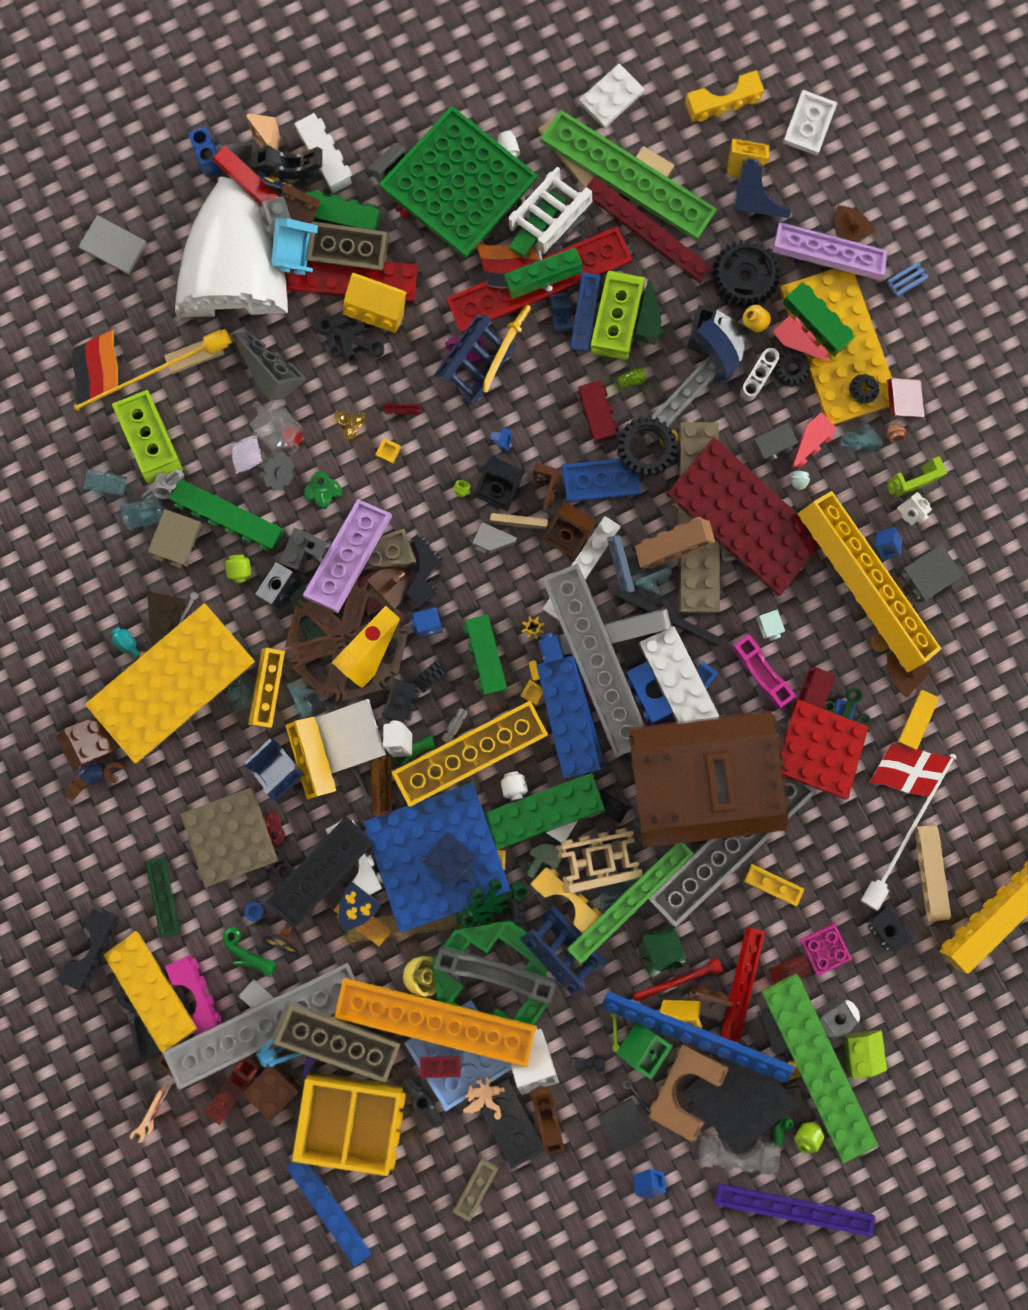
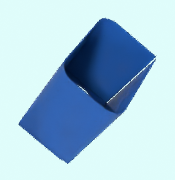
M207 127L189 132L188 135L192 146L196 148L194 151L198 162L202 164L200 167L204 176L210 177L221 173L223 170L212 161L218 150ZM203 148L212 150L213 156L210 160L205 161L200 158V151Z

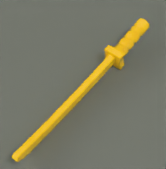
M529 305L524 306L515 321L508 324L510 329L484 379V393L488 392L495 373L516 333L521 332L522 328L520 326L531 310Z

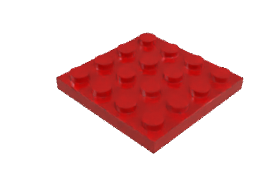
M799 699L796 700L779 756H783L784 768L781 769L782 776L844 800L849 799L869 727Z

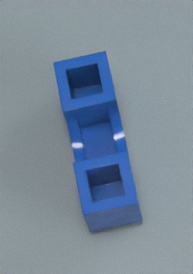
M436 607L413 613L414 619L410 620L416 635L419 634L421 638L443 633Z
M646 662L627 671V683L630 690L633 689L635 693L633 697L637 706L641 705L644 710L642 715L646 723L650 722L651 725H655L673 718V710L665 695L658 699H652L646 694V690L656 684V678L648 663Z

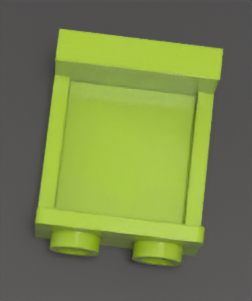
M940 456L933 458L922 466L924 475L906 482L901 472L887 481L889 493L894 498H897L942 478L947 474V471Z

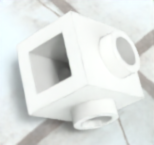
M918 492L897 508L901 512L903 519L909 522L911 526L916 522L921 524L928 518L927 514L932 510L929 502L922 498Z

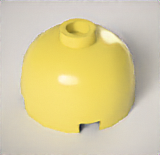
M420 956L413 958L406 965L403 972V981L406 988L412 994L425 997L436 993L432 968L433 957Z

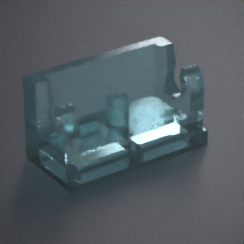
M158 498L120 506L124 525H127V529L158 524L164 511L163 503Z

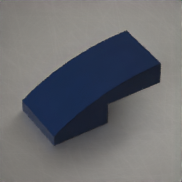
M569 292L551 295L553 332H572Z

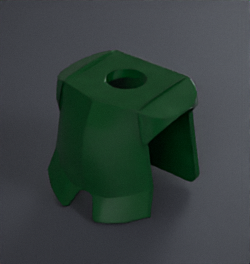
M668 927L662 933L644 935L643 941L639 942V955L641 958H648L649 963L644 968L652 977L671 967H684L686 955L677 933L672 927Z

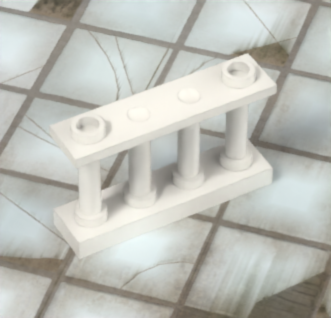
M556 167L553 172L547 174L545 180L516 211L510 214V230L513 231L518 225L538 238V250L545 254L592 203V191L586 187L582 192H576L560 180V168ZM556 186L573 198L574 201L566 206L548 192ZM544 199L561 211L562 214L554 219L538 208L537 204ZM532 212L549 224L550 227L542 232L526 221L525 217Z

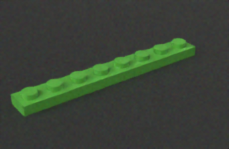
M684 843L674 844L579 936L567 950L582 964L694 853Z

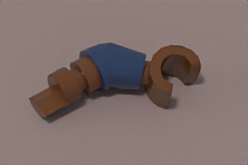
M116 760L106 767L94 764L85 766L77 771L78 775L75 777V781L72 780L68 784V789L64 794L70 801H73L81 793L83 787L92 784L94 781L106 778L111 783H117L119 779L113 775L112 768L117 767L122 770L127 767V764L124 761Z

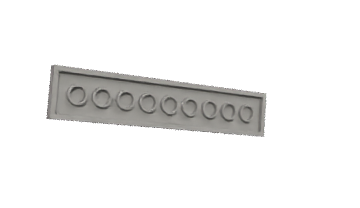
M577 563L543 577L542 580L615 757L631 752L628 728L645 726L581 568Z
M346 963L164 1051V1057L178 1089L180 1090L259 1051L260 1047L272 1038L287 1001L329 1016L335 1014L343 979L356 980L349 964Z

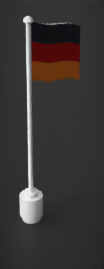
M511 131L500 133L497 142L517 158L520 151L515 135ZM523 195L521 197L522 203L526 201L525 196ZM530 213L526 216L527 220L530 218ZM538 242L525 259L510 251V244L493 246L478 244L477 248L488 286L507 288L504 274L543 260L541 252L538 250ZM550 285L543 287L548 292L552 290Z

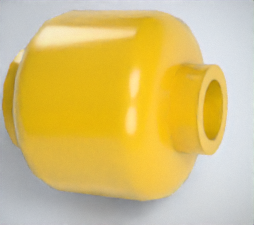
M759 305L748 307L743 314L744 325L754 332L764 331L768 328L771 321L769 312Z

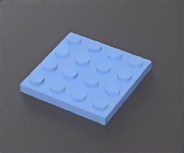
M472 1000L461 1005L463 1008L478 1011ZM410 1038L404 1042L419 1068L420 1057L460 1056L461 1077L426 1078L445 1111L466 1099L465 1095L468 1094L469 1085L473 1084L472 1088H475V1086L479 1088L480 1084L476 1083V1080L482 1079V1083L486 1084V1077L488 1079L492 1078V1081L512 1069L510 1062L416 1038Z

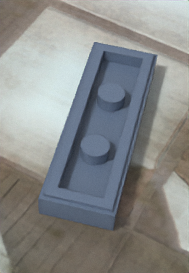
M621 536L607 537L620 589L628 593L633 592L635 589Z

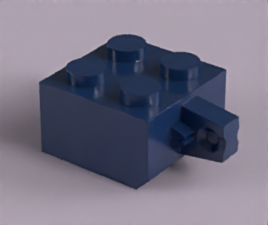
M448 831L422 860L424 865L453 889L460 881L464 883L467 879L475 886L480 880L472 873L475 870L472 866L479 859L478 856Z

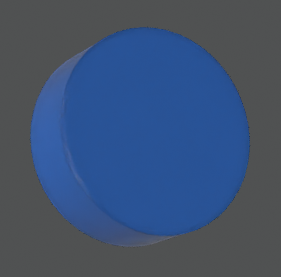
M257 901L249 903L244 910L245 917L252 922L259 921L265 914L264 906Z

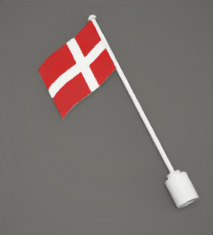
M891 744L869 783L886 785L909 794L927 796L928 798L882 880L871 881L861 899V902L876 911L881 907L889 892L885 881L953 760H956V755L950 754L948 757L930 754L919 749L914 750L902 744Z

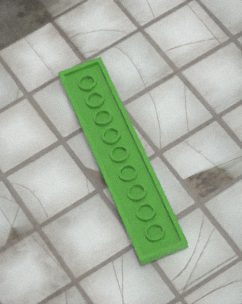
M562 110L559 111L541 137L540 142L695 241L698 240L717 208Z
M797 973L762 990L761 993L841 1161L845 1163L878 1146Z

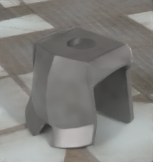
M840 996L815 1011L828 1039L848 1035L860 1019L857 1007L851 1001L842 999ZM838 1013H842L845 1016V1022L842 1025H838L835 1022V1016Z

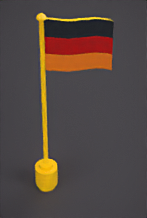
M114 329L73 348L72 365L77 386V404L74 405V409L80 411V408L204 349L206 352L210 351L211 354H214L228 347V344L232 343L226 329H218L203 337V346L118 386Z

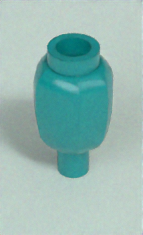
M117 627L110 633L112 643L125 654L130 653L134 658L140 655V652L136 649L135 639L126 629Z

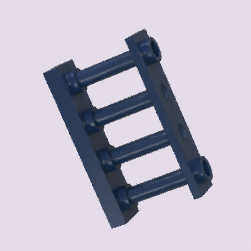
M482 314L475 316L434 374L439 380L447 382L451 380L466 393L462 401L474 405L481 398L484 379L496 356L495 354L492 358L477 344L478 338L481 334H484L498 350L502 344V341L488 328L491 319L487 315ZM511 342L497 371L513 353V349L517 345L515 342ZM471 349L488 363L482 373L466 359V355ZM460 364L477 378L471 388L455 374Z
M553 905L540 916L544 924L536 932L533 929L530 930L520 940L560 982L567 992L575 998L587 989L582 983L589 973L594 975L604 968L607 962L595 950L582 963L584 968L577 976L573 974L568 967L576 958L570 953L562 961L555 952L563 943L569 947L582 934ZM549 929L558 936L550 947L542 940V937Z

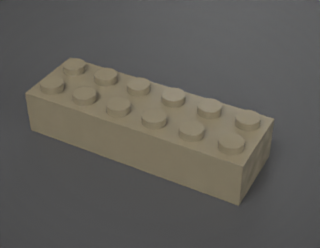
M290 1001L286 1002L272 1036V1041L275 1045L386 1083L400 1047V1043L394 1038Z

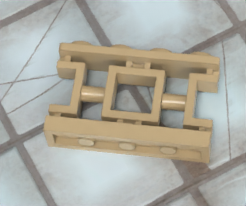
M622 828L615 830L616 834L609 835V832L598 833L597 838L591 839L589 835L579 837L580 841L573 842L572 839L561 841V845L556 846V850L559 851L558 857H568L571 876L562 877L565 885H563L564 893H574L640 878L643 874L642 869L638 868L639 862L629 863L626 844L635 842L634 838H632L634 832ZM620 837L625 838V840L617 841L619 851L612 853L611 843H602V841ZM589 844L588 848L582 849L583 859L576 860L574 851L566 852L568 848ZM604 849L608 868L593 871L590 852ZM621 859L623 868L631 867L629 871L611 875L608 873L616 871L614 860ZM585 867L587 876L595 875L593 879L572 883V880L580 879L578 868Z

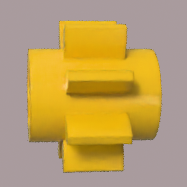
M529 616L527 623L522 622L526 628L521 632H527V639L530 636H534L537 640L538 633L544 634V631L540 629V627L544 626V623L538 622L539 617L532 620ZM531 623H533L534 626H538L536 628V632L528 630V628H530Z

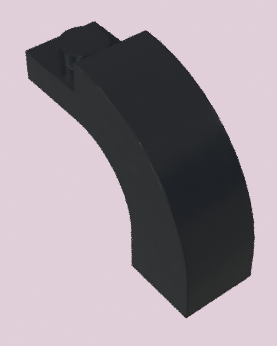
M267 145L255 151L254 168L266 175L280 179L296 180L309 178L314 175V170L322 167L323 150L317 146L300 154H286Z

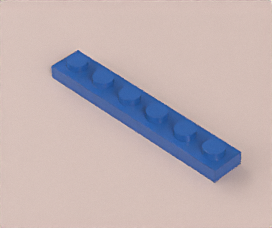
M299 1162L288 1164L286 1169L353 1266H357L371 1255L370 1249L311 1164Z

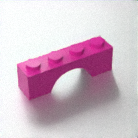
M750 634L730 647L776 709L783 707L796 697L785 680L781 679L769 666L760 647Z
M188 955L165 966L172 985H182L189 988L196 998V1011L191 1018L197 1027V1030L193 1032L194 1037L222 1023L221 1016L218 1012H215L213 997L206 991L205 987L207 984L204 977L200 976L198 972L199 965L196 958Z

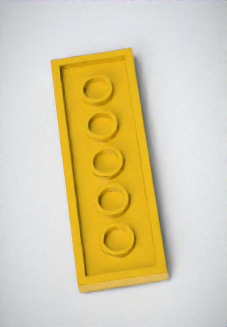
M133 932L103 955L162 1053L176 1046L197 1030L196 1025L139 932Z

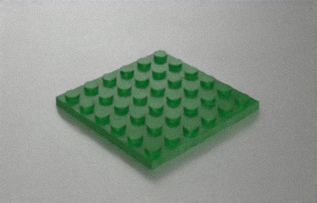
M451 106L379 183V188L466 259L535 183L538 175L456 108Z

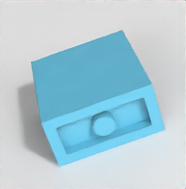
M276 218L271 266L279 267L278 271L290 272L291 269L294 270V274L298 275L312 272L313 268L307 267V254L310 233H317L318 225L287 218Z

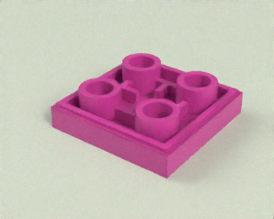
M835 923L799 939L816 976L852 960Z

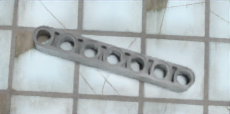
M667 609L604 624L611 644L672 628ZM565 634L558 635L563 654H572Z

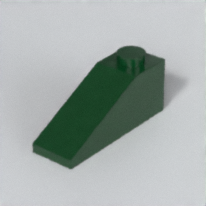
M648 280L634 340L656 345L657 339L662 338L664 328H660L662 320L652 281Z

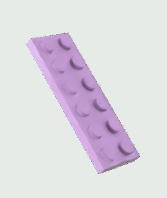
M779 222L773 252L780 255L813 262L882 281L885 274L886 250Z
M357 499L306 588L303 597L338 613L391 520V513Z

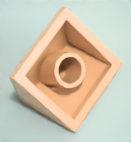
M247 114L246 118L252 137L260 148L269 145L278 150L281 137L276 118Z

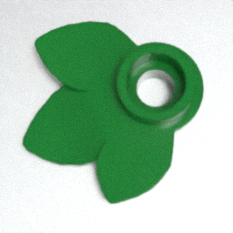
M318 471L312 475L311 483L305 487L304 496L306 500L315 498L316 503L321 508L326 509L332 497H342V489L340 484L330 479L327 473ZM322 477L324 483L318 484L317 478Z

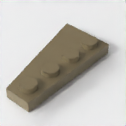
M403 528L381 536L362 570L416 565L417 562L405 529Z

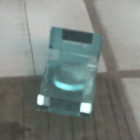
M866 421L860 427V435L857 432H847L840 440V446L878 450L883 443Z
M669 566L635 580L633 585L637 589L660 597L661 594L656 582L658 581L659 584L668 581L673 573Z
M293 683L286 684L302 718L312 717L311 712L313 708L310 702L305 701V699L318 692Z

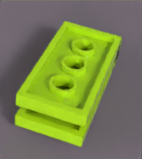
M608 271L592 337L591 354L628 360L644 290L645 277Z
M148 390L112 404L147 485L152 484L159 473L170 474L175 469L184 471ZM143 414L141 419H135L137 415ZM145 432H151L148 437H143ZM158 449L156 454H150L151 450Z

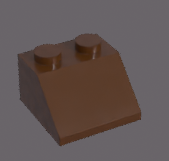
M564 502L557 511L542 540L575 559L597 520Z

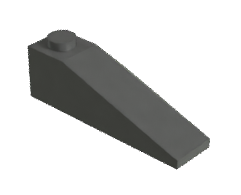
M241 332L233 334L232 337L254 380L270 401L287 397L305 382L306 378L292 363L286 364L280 359L281 355L267 350L266 344L251 333Z

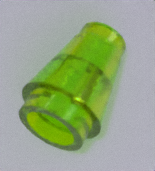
M635 367L619 376L618 381L622 388L643 385L642 383L646 382V377L642 367Z

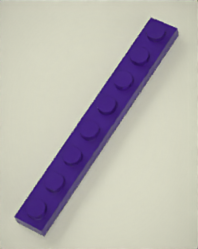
M718 1183L715 1204L718 1206L870 1237L873 1235L874 1214Z

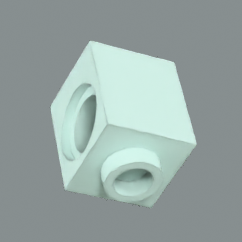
M778 610L756 618L763 639L769 638L772 641L780 638V634L785 632Z

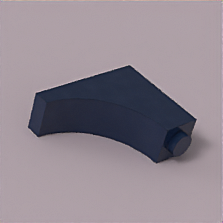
M748 158L747 161L742 160L733 208L735 210L789 218L790 208L778 204L766 193L761 177L762 164L758 163L759 160L755 158Z

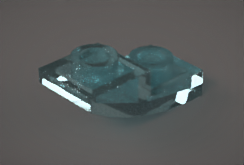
M87 470L84 489L124 496L127 477Z

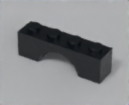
M99 906L92 909L84 925L91 937V948L82 960L66 962L57 981L78 991L89 986L92 980L90 975L93 969H97L101 962L99 957L102 951H105L109 946L110 940L108 939L119 925L117 922L119 916Z

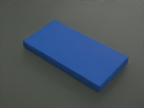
M620 459L562 464L565 500L567 503L640 496V477H638V474H631L629 469L626 470L624 464L620 463Z

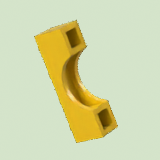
M756 70L739 76L736 89L729 95L716 96L702 88L687 93L685 105L691 121L701 122L710 116H719L728 110H737L743 105L759 102L764 93V88Z
M545 866L530 884L544 898L557 894L570 899L575 908L573 925L584 933L602 913L595 906L591 909L586 904L588 900L581 893L579 895L564 893L563 885H565V882L558 878L560 874L553 867L549 869Z

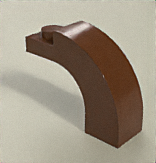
M539 1086L534 1090H530L545 1154L564 1151L565 1147L550 1087Z

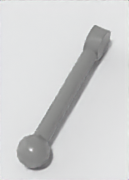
M196 592L191 593V599L182 613L180 623L194 600L198 599Z

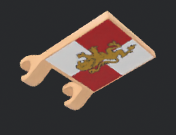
M168 1082L159 1090L143 1122L131 1133V1139L138 1133L141 1137L138 1143H141L145 1138L146 1126L149 1128L146 1134L148 1135L152 1132L153 1119L172 1083Z

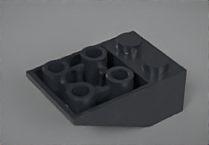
M698 305L686 349L709 354L695 341L696 330L711 319L731 340L741 363L749 329L716 309Z

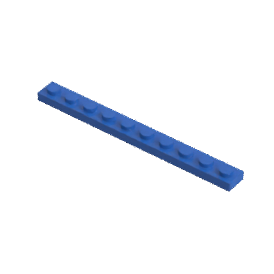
M607 991L600 1008L609 1013L622 1016L629 1021H634L646 1028H651L666 1036L679 1039L684 1043L716 1054L721 1058L731 1060L738 1065L748 1067L758 1073L773 1077L778 1081L787 1083L793 1074V1065Z

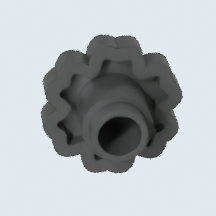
M279 451L271 452L269 457H264L259 465V471L261 472L259 478L262 485L267 486L273 491H281L284 485H289L294 477L292 458Z

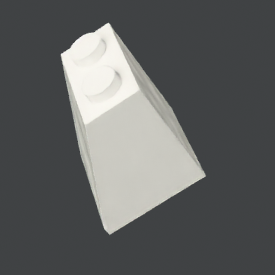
M536 1028L528 1066L510 1063L517 1088L522 1095L530 1093V1090H534L539 1086L546 1087L559 1083L543 1031Z

